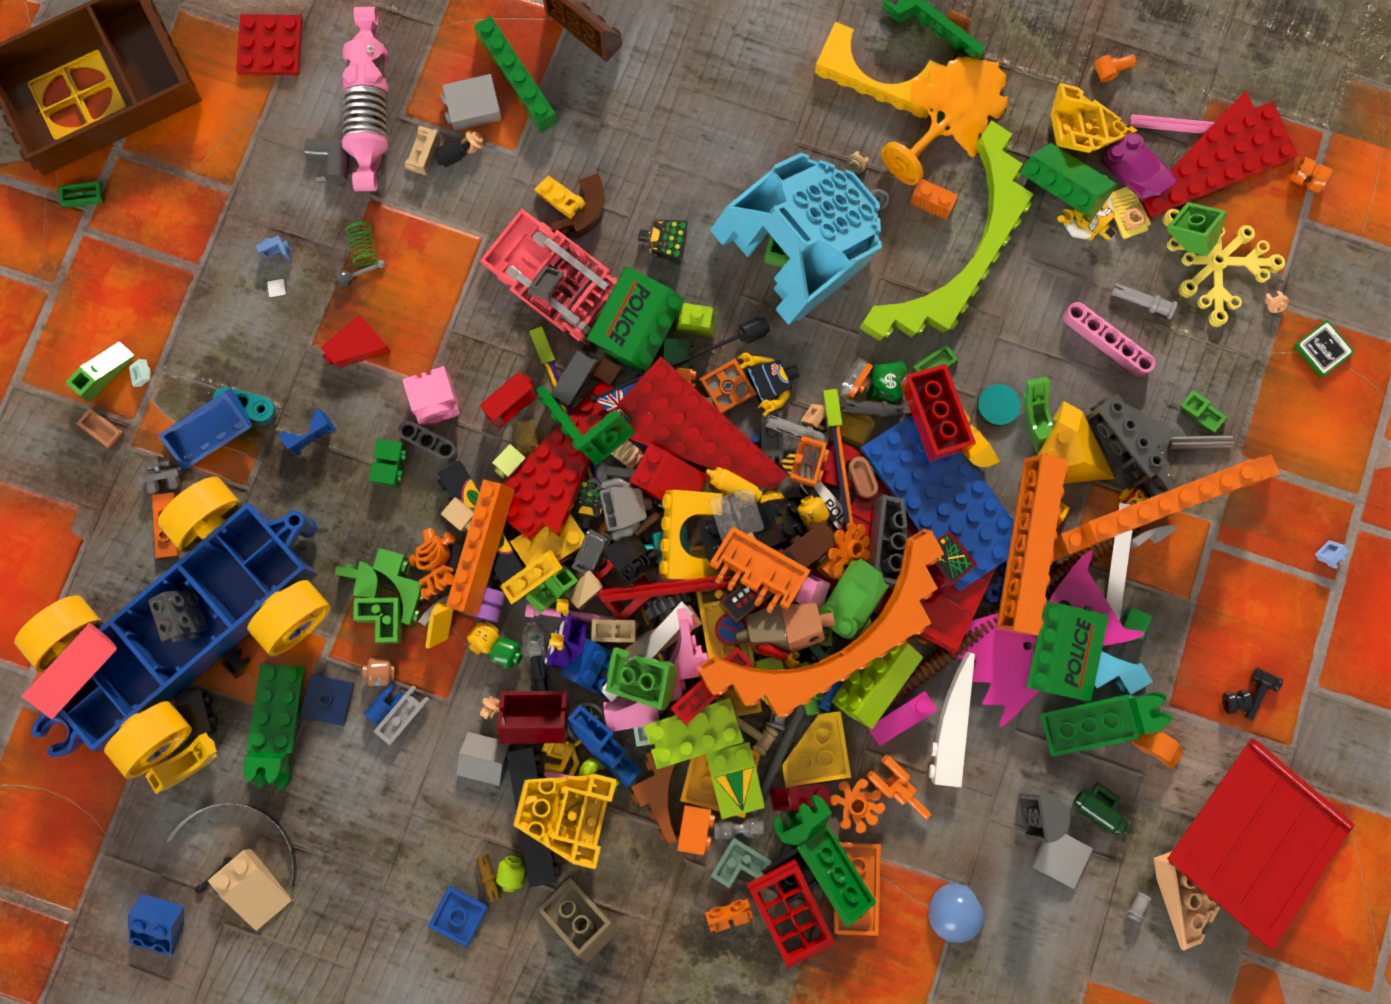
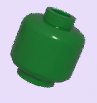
M505 637L497 640L488 653L493 664L505 669H511L514 665H519L523 657L519 643Z

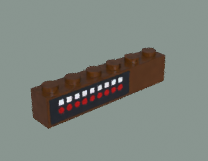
M824 520L819 524L817 522L811 524L806 529L808 533L802 537L796 536L789 542L791 545L785 551L781 548L778 552L806 568L811 567L825 556L830 548L837 546L835 534ZM739 581L737 583L739 587L733 592L728 590L720 596L719 606L735 626L758 608L754 603L764 587L763 584L755 592ZM768 591L766 596L764 597V601L762 602V604L767 602L775 594Z

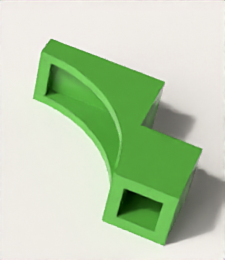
M379 548L372 569L386 575L396 585L403 604L401 623L413 627L414 622L417 623L420 618V603L425 601V598L421 595V588L426 586L420 585L418 581L402 577L403 574H406L409 567L408 558L405 555Z

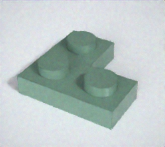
M733 837L710 877L730 888L741 869L757 879L763 876L761 870L770 865L772 861Z

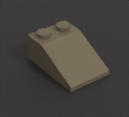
M570 877L537 909L573 952L586 963L620 931Z

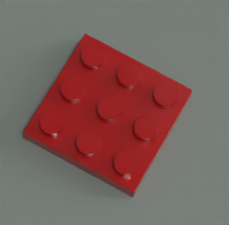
M240 14L236 64L238 75L299 76L303 29L302 16Z

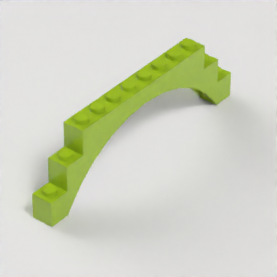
M991 120L976 143L986 172L989 196L986 224L981 241L972 259L961 273L949 283L924 297L905 303L873 306L859 328L881 341L884 336L886 338L890 336L894 327L911 338L916 333L920 335L926 324L943 335L948 330L952 331L959 321L956 319L959 312L961 314L964 313L969 305L966 302L969 296L973 297L980 287L977 285L979 280L986 278L990 272L989 264L991 262L995 263L1001 254L998 251L1001 245L1005 246L1011 238L1009 232L1012 228L1015 230L1022 220L1019 216L1022 212L1026 213L1032 204L1029 200L1033 193L1016 183L1021 175L1019 169L1023 163L1005 153L1011 144L1008 140L1012 133Z

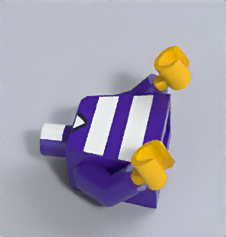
M557 599L556 612H563L561 614L562 623L555 633H551L545 663L549 667L557 665L567 668L583 651L587 624L572 616L571 612H569V601L567 599Z

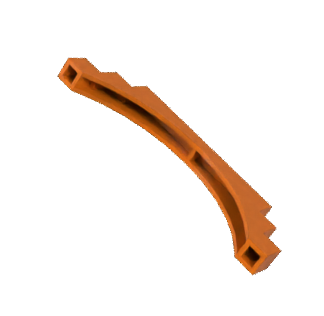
M1272 454L1263 458L1250 459L1091 520L1082 526L1057 536L1056 542L1053 544V562L1179 511L1271 479L1280 474Z
M923 529L905 540L900 574L892 595L879 616L851 644L819 662L794 669L764 670L743 667L714 656L696 667L711 694H723L729 689L728 686L732 685L740 701L746 707L748 705H756L762 700L761 697L764 696L776 716L786 717L800 704L805 705L811 702L813 696L829 691L834 683L848 679L855 670L866 668L870 661L876 657L881 658L887 655L889 649L894 646L903 645L910 636L918 635L926 630V626L930 625L931 621L919 600L928 599L933 595L932 592L938 589L926 565L931 566L937 563L939 557L944 555V552L933 532L927 529Z

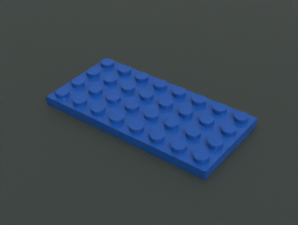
M912 415L860 448L891 495L904 499L906 517L917 533L927 529L933 532L936 539H939L945 533L951 531L977 563L974 569L954 584L958 592L1008 560L1014 521L975 465L964 453L929 463Z

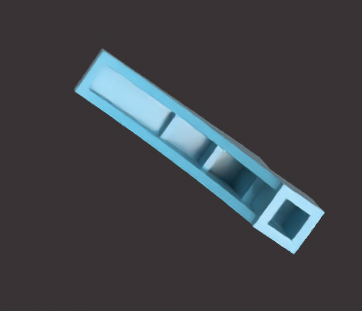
M1101 651L1094 689L1114 679L1116 681L1114 685L1119 693L1132 695L1153 682L1142 663L1132 664Z

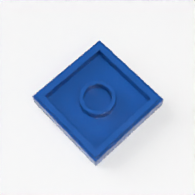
M449 885L428 928L467 948L489 905Z

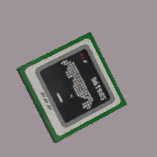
M1328 320L1293 345L1320 378L1355 352Z

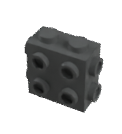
M195 589L163 592L148 600L161 642L172 641V644L186 639L190 642L201 638V634L209 630Z

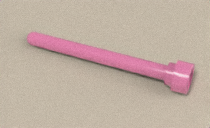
M527 601L525 617L534 618L539 616L536 609ZM548 607L540 615L561 618L563 612H556V608ZM569 610L573 617L581 621L592 622V619L618 620L614 616Z

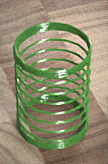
M367 222L352 223L345 228L348 238L352 235L370 234L368 231H371V225ZM356 225L369 226V228H358L366 229L360 232L347 231V229ZM355 236V237H357V238H365V239L371 238L370 236H369V237ZM354 239L348 240L349 242L351 241V242H356V243H359V242H366V243L371 242V240H370V241H362V240L352 241V240H354ZM374 243V246H372V247H373L372 249H365V248L355 249V248H357V247H354L353 249H351V251H352V250H359V251L369 250V251H375V252L377 253L376 250H373L374 248L376 249L375 243ZM349 244L350 246L362 247L359 245ZM354 252L351 255L355 266L372 265L379 259L378 255L374 253L363 254ZM353 254H361L356 257L352 256ZM368 256L377 257L375 260L368 263H354L357 259L365 258Z

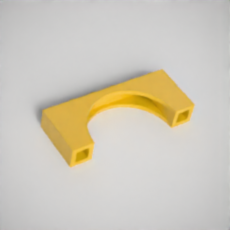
M835 22L816 63L815 73L821 78H829L841 86L855 89L860 94H868L877 101L890 103L899 110H907L916 117L927 119L929 115L927 109L914 105L911 101V88L914 78L903 83L885 84L866 76L858 68L852 56L851 40L854 29ZM929 60L925 69L916 77L924 76L926 84H929V68L931 66L940 67L942 66L941 64Z

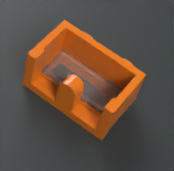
M802 436L788 481L814 487L816 482L820 483L823 471L820 470L821 463H826L829 450H826L827 443Z

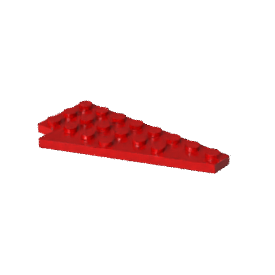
M1247 91L1243 92L1170 169L1176 175L1178 182L1159 196H1150L1144 202L1141 200L1149 220L1166 213L1170 209L1181 207L1187 204V202L1200 199L1298 157L1274 102L1271 101L1254 108Z
M662 357L652 365L617 403L632 418L629 424L636 433L629 438L630 440L647 446L650 443L674 456L713 470L717 467L727 469L748 482L771 491L787 477V473Z
M603 380L568 415L583 435L609 414L598 402L593 404L590 396L593 394L596 396L613 388ZM561 423L503 483V485L515 489L506 522L530 542L545 526L558 537L561 536L592 461L582 451L578 452L570 443L573 440L572 437H567L559 428L562 426Z

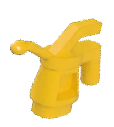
M579 739L574 744L569 742L545 743L541 751L549 757L561 759L562 762L560 765L545 762L544 771L562 774L569 758L572 756L574 764L569 774L574 776L580 763L575 747L581 744L582 741Z

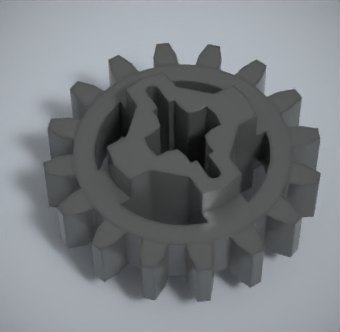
M689 593L660 596L652 602L653 606L647 608L645 613L649 621L660 619L663 622L681 601L687 606L692 600Z

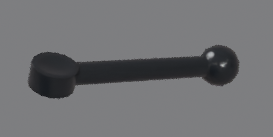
M226 857L223 861L224 863L203 884L196 886L195 891L198 894L203 893L204 888L209 884L208 880L233 858Z

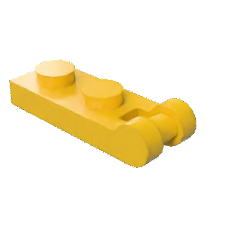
M549 175L534 189L538 196L570 219L576 215L575 212L579 208L582 209L586 205L579 195H575Z

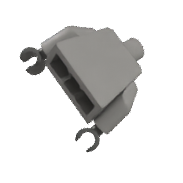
M620 478L602 480V482H598L596 479L589 480L587 484L594 483L597 485L596 489L588 490L589 493L594 494L599 489H603L600 491L607 530L608 532L612 531V533H600V535L607 536V539H609L607 545L613 539L617 541L623 537L631 536L639 528L640 521L646 519V510L652 508L651 499L643 497L640 488H633L632 484Z

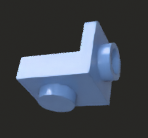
M279 235L273 238H265L255 245L263 259L282 252L287 261L292 260L289 254L292 252L287 240L283 241Z

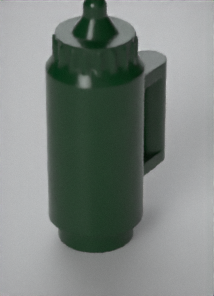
M1098 782L1093 787L1091 793L1081 790L1077 794L1072 804L1078 812L1108 833L1116 836L1120 833L1129 834V830L1126 828L1127 821L1120 813L1115 811L1120 797ZM1099 793L1104 798L1112 802L1111 805L1108 806L1106 803L1096 797V794Z

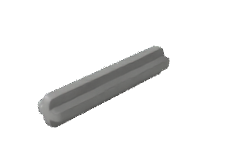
M1231 435L1172 437L1169 440L1171 449L1230 448L1234 445V438Z

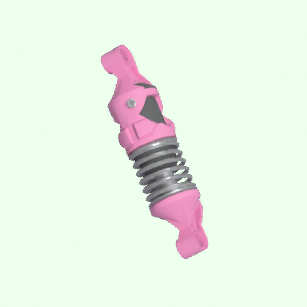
M376 6L354 7L355 25L359 26L360 32L343 46V59L347 62V68H345L342 74V96L344 98L342 101L344 105L342 108V112H344L342 115L344 120L342 122L344 127L342 130L344 135L342 137V148L353 156L359 164L358 170L353 172L352 175L354 191H376V171L381 163L382 154L388 151V85L384 78L388 62V48L375 38L378 26Z

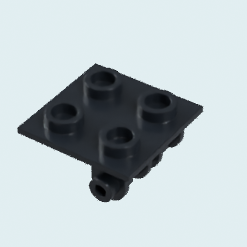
M635 533L629 537L619 539L602 550L628 585H631L659 566L657 560L659 559L660 552L657 549L647 550Z

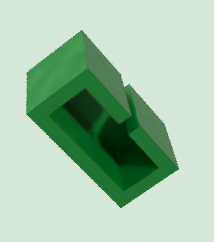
M381 439L376 440L373 458L377 459V461L372 462L369 481L373 485L398 488L399 483L403 482L404 470H402V466L408 457V450L403 443Z

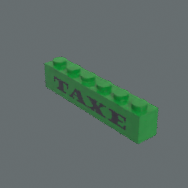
M490 15L473 25L477 39L539 133L556 125L555 111L492 16Z

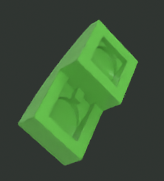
M1192 390L1181 403L1180 408L1202 428L1214 435L1226 421L1227 416L1210 405L1211 401Z

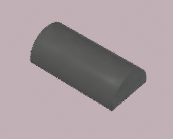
M1019 793L1018 798L1026 838L1051 843L1061 839L1067 833L1070 826V813L1063 801L1052 795Z

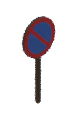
M724 614L716 622V637L724 645H735L736 648L738 647L741 650L735 631L748 629L745 620H742L735 626L729 617Z

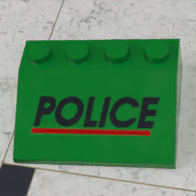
M625 266L586 340L635 372H647L685 298L669 287Z
M1047 601L1042 612V629L1039 631V635H1035L1025 687L1091 702L1109 615Z

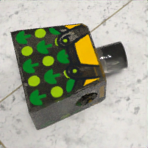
M654 220L652 231L640 229L638 241L649 243L650 255L681 265L688 221Z
M584 479L571 512L581 515L580 528L592 529L594 517L605 518L600 491L603 489H599L594 494L589 493L588 490L596 489L597 485L594 483L587 484L589 480Z

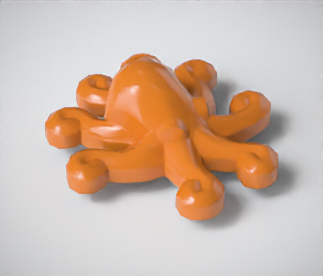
M849 522L846 533L843 530L835 532V542L839 549L830 548L828 552L830 559H836L837 556L840 557L833 565L834 572L842 573L843 565L845 563L849 565L851 561H855L854 558L869 559L870 552L864 549V547L869 545L870 539L868 536H863L866 532L863 524L856 526L855 523Z
M860 779L852 791L847 781H841L838 787L845 792V798L839 795L831 796V804L833 806H837L839 803L844 806V820L841 821L840 827L844 830L850 829L852 825L850 816L852 815V819L857 824L856 831L860 834L865 833L867 830V826L862 820L866 819L872 826L879 822L878 817L872 815V810L877 814H883L886 810L883 803L876 805L868 802V800L879 801L881 799L882 793L879 790H874L872 793H860L861 789H866L869 785L865 779Z

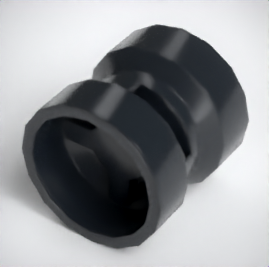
M1239 690L1237 693L1225 692L1222 695L1223 707L1227 714H1235L1239 710L1243 712L1252 710L1253 703L1248 690Z

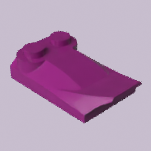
M1130 133L1116 142L1101 158V163L1143 202L1150 196L1161 195L1178 182L1176 175L1144 145L1142 136L1136 133Z

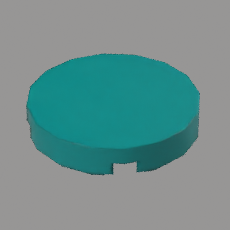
M995 384L989 386L981 393L978 399L977 409L979 416L984 422L998 427L1010 424L1016 419L1020 411L1018 395L1012 388L1006 385Z

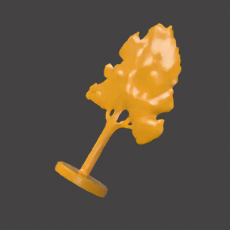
M957 57L955 60L949 61L947 66H931L929 68V84H926L924 76L914 78L911 88V101L914 105L927 109L932 124L929 131L911 150L897 142H888L881 149L883 163L897 179L908 185H916L923 178V168L917 157L939 135L950 136L952 134L954 139L972 158L979 153L976 143L979 133L982 135L987 127L988 115L999 119L1008 106L1009 97L1000 96L1001 89L1006 85V74L999 69L1000 64L998 62L979 60L977 57ZM938 111H942L945 113V118L938 124L937 114Z

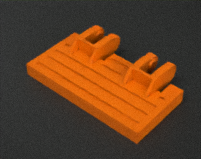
M733 526L710 562V566L717 570L722 562L725 563L715 580L718 584L723 582L729 569L736 572L727 587L730 591L734 589L742 574L744 576L740 583L755 592L763 584L764 587L754 603L758 607L764 601L768 591L775 594L767 606V612L770 614L781 596L784 597L780 602V606L787 610L789 609L811 571Z

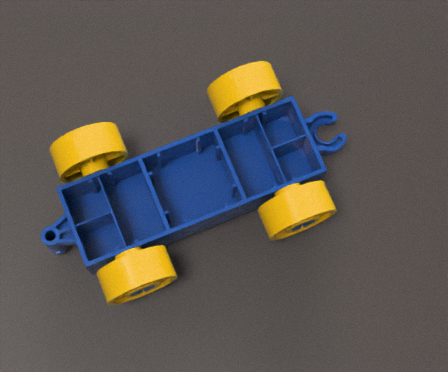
M219 477L203 479L181 492L162 511L158 518V526L179 551L188 552L184 557L105 624H103L102 620L81 596L74 595L63 598L46 607L30 619L18 632L14 643L38 672H44L89 622L105 634L117 648L53 719H50L44 713L37 718L31 731L32 736L43 738L48 735L52 725L63 723L67 728V737L63 742L54 744L48 749L47 754L50 757L68 756L75 752L84 742L91 751H103L126 779L136 778L166 759L188 738L192 731L191 726L170 703L174 696L179 695L249 633L269 656H276L292 648L308 636L330 612L331 606L310 583L318 574L294 548L299 535L311 538L317 533V523L312 518L305 516L299 511H290L286 516L271 521L262 510L249 502L242 507V503ZM195 589L209 630L202 633L201 638L188 642L186 639L172 644V641L161 642L148 600L163 592Z

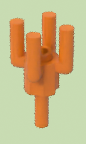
M885 755L880 761L893 775L884 782L874 771L870 770L865 777L884 796L894 798L901 806L908 802L927 820L931 813L913 796L917 790L908 782L910 780L909 774L890 756Z

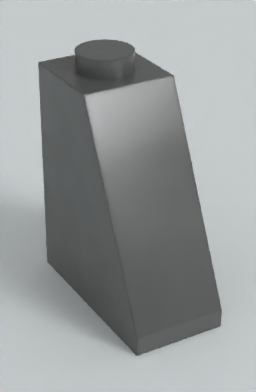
M587 349L577 350L551 395L555 396V401L563 406H566V404L572 405L602 359Z

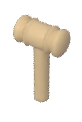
M737 717L740 729L757 740L752 747L753 751L758 752L761 756H765L766 751L769 750V747L776 739L775 736H778V731L774 727L766 725L765 730L761 733Z

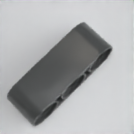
M404 421L399 425L398 433L406 443L443 462L451 463L456 460L458 450L451 441L412 421ZM409 428H414L413 435L406 437L405 431ZM426 438H433L430 446H423ZM451 447L452 452L450 455L443 456V449Z

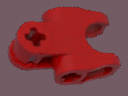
M830 441L828 449H826L829 450L826 463L822 462L820 470L823 471L821 482L824 486L832 489H840L833 441ZM842 444L845 465L850 463L855 457L866 458L864 454L851 446ZM808 448L804 463L810 470H813L818 451ZM811 453L815 454L814 462L810 461L809 456ZM847 478L849 491L856 492L852 480Z

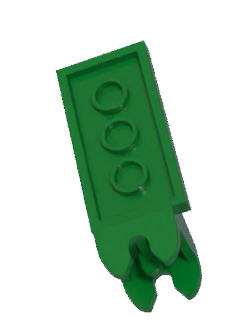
M888 0L882 1L884 5L882 9L898 23L916 16L917 21L922 26H929L933 29V34L939 39L944 38L949 42L948 45L953 50H960L965 54L964 57H977L979 60H984L986 47L925 0H899L896 5Z
M260 664L247 752L249 753L244 759L243 774L246 781L252 783L254 780L256 787L261 790L267 782L269 784L275 782L278 790L281 791L290 780L292 766L289 755L294 753L306 670L304 666Z
M1151 692L1129 698V695L1125 694L1040 713L1051 757L1140 739V734L1154 733L1164 729L1172 720V715L1161 713L1159 708L1167 699L1166 695L1159 692Z
M813 795L811 802L815 812H812L810 807L803 803L799 806V812L795 810L786 811L790 826L780 817L774 819V826L783 843L799 845L797 849L845 927H848L874 906L876 901L829 825H827L832 814L831 810L821 797Z

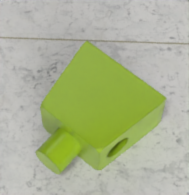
M683 303L678 312L675 332L715 338L718 317L714 308Z

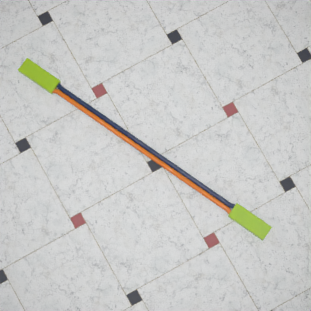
M823 390L828 428L832 430L845 529L847 531V524L853 522L840 432L842 418L838 390ZM870 618L858 637L871 625Z

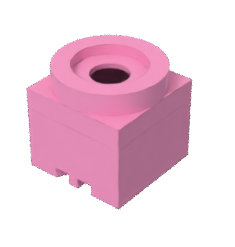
M444 366L431 370V375H427L425 372L421 373L422 378L419 379L416 375L402 379L411 410L421 426L439 424L456 417L460 413V406L451 377Z

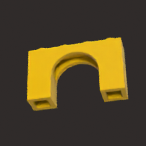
M682 490L666 491L662 501L665 512L661 522V527L664 530L663 539L660 543L662 561L659 564L661 579L686 580L718 576L719 569L717 570L710 566L708 559L695 558L686 553L680 543V529L684 521L692 515L721 516L722 494Z

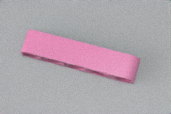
M1080 302L1072 303L1064 312L1063 320L1069 327L1133 375L1144 377L1154 369L1155 359L1152 355ZM1071 311L1077 312L1079 318L1073 317ZM1088 323L1093 324L1096 331L1091 330L1088 327ZM1105 336L1110 337L1113 343H1108L1105 340ZM1122 349H1126L1129 352V356H1125L1122 353ZM1139 362H1143L1146 365V369L1141 368Z

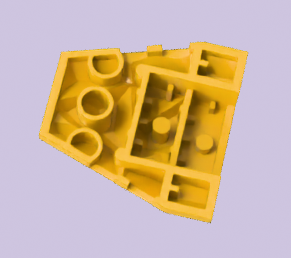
M591 774L524 780L513 826L542 843L570 863L596 869L601 848L597 846L607 802H612L617 779Z

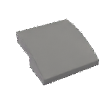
M1065 834L1055 842H1042L1031 867L1075 889L1093 848Z

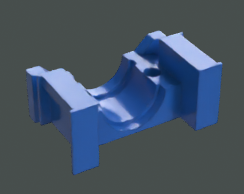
M321 408L313 412L314 417L310 420L311 429L306 435L298 436L294 432L289 434L286 431L278 435L287 450H291L294 457L301 453V449L327 432L330 434L336 430Z

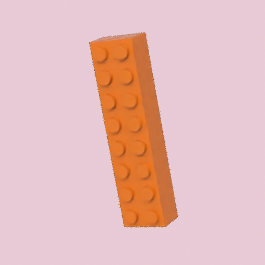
M1044 454L1024 458L996 630L1025 635H1039V631L1042 629V612L1047 602L1045 597L1046 588L1050 583L1049 569L1054 559L1052 553L1053 544L1057 539L1056 526L1061 516L1059 507L1060 501L1064 496V478L1068 472V467L1066 466L1067 459Z

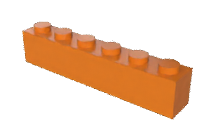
M483 479L446 607L478 616L515 489L501 483Z

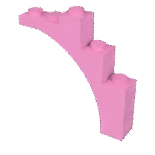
M685 608L676 609L680 630L675 649L668 661L677 670L671 701L679 700L683 696L682 690H686L684 679L699 677L700 675L696 667L708 661L707 653H702L701 645H696L695 635L690 636L689 629H694L691 615L687 616ZM624 697L612 702H603L606 725L612 732L660 721L659 714H663V710H658Z

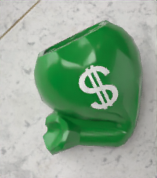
M892 361L875 364L871 370V381L874 385L869 387L867 399H878L889 404L896 403L903 394L900 383L909 374L903 361Z

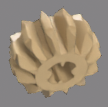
M629 440L611 453L629 469H635L644 455Z

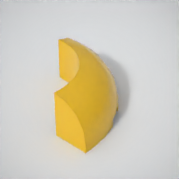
M965 412V415H966V417H967L968 423H970V422H971V419L969 418V416H968L967 413ZM971 424L970 428L976 444L969 451L963 452L964 455L974 465L979 467H990L999 463L1000 460L992 446Z

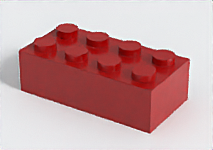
M946 363L908 374L903 378L900 384L929 463L969 451L976 444Z

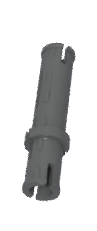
M844 398L841 402L843 405H849L846 407L841 406L842 412L873 414L882 418L885 416L901 418L904 412L896 411L899 409L904 410L902 404Z

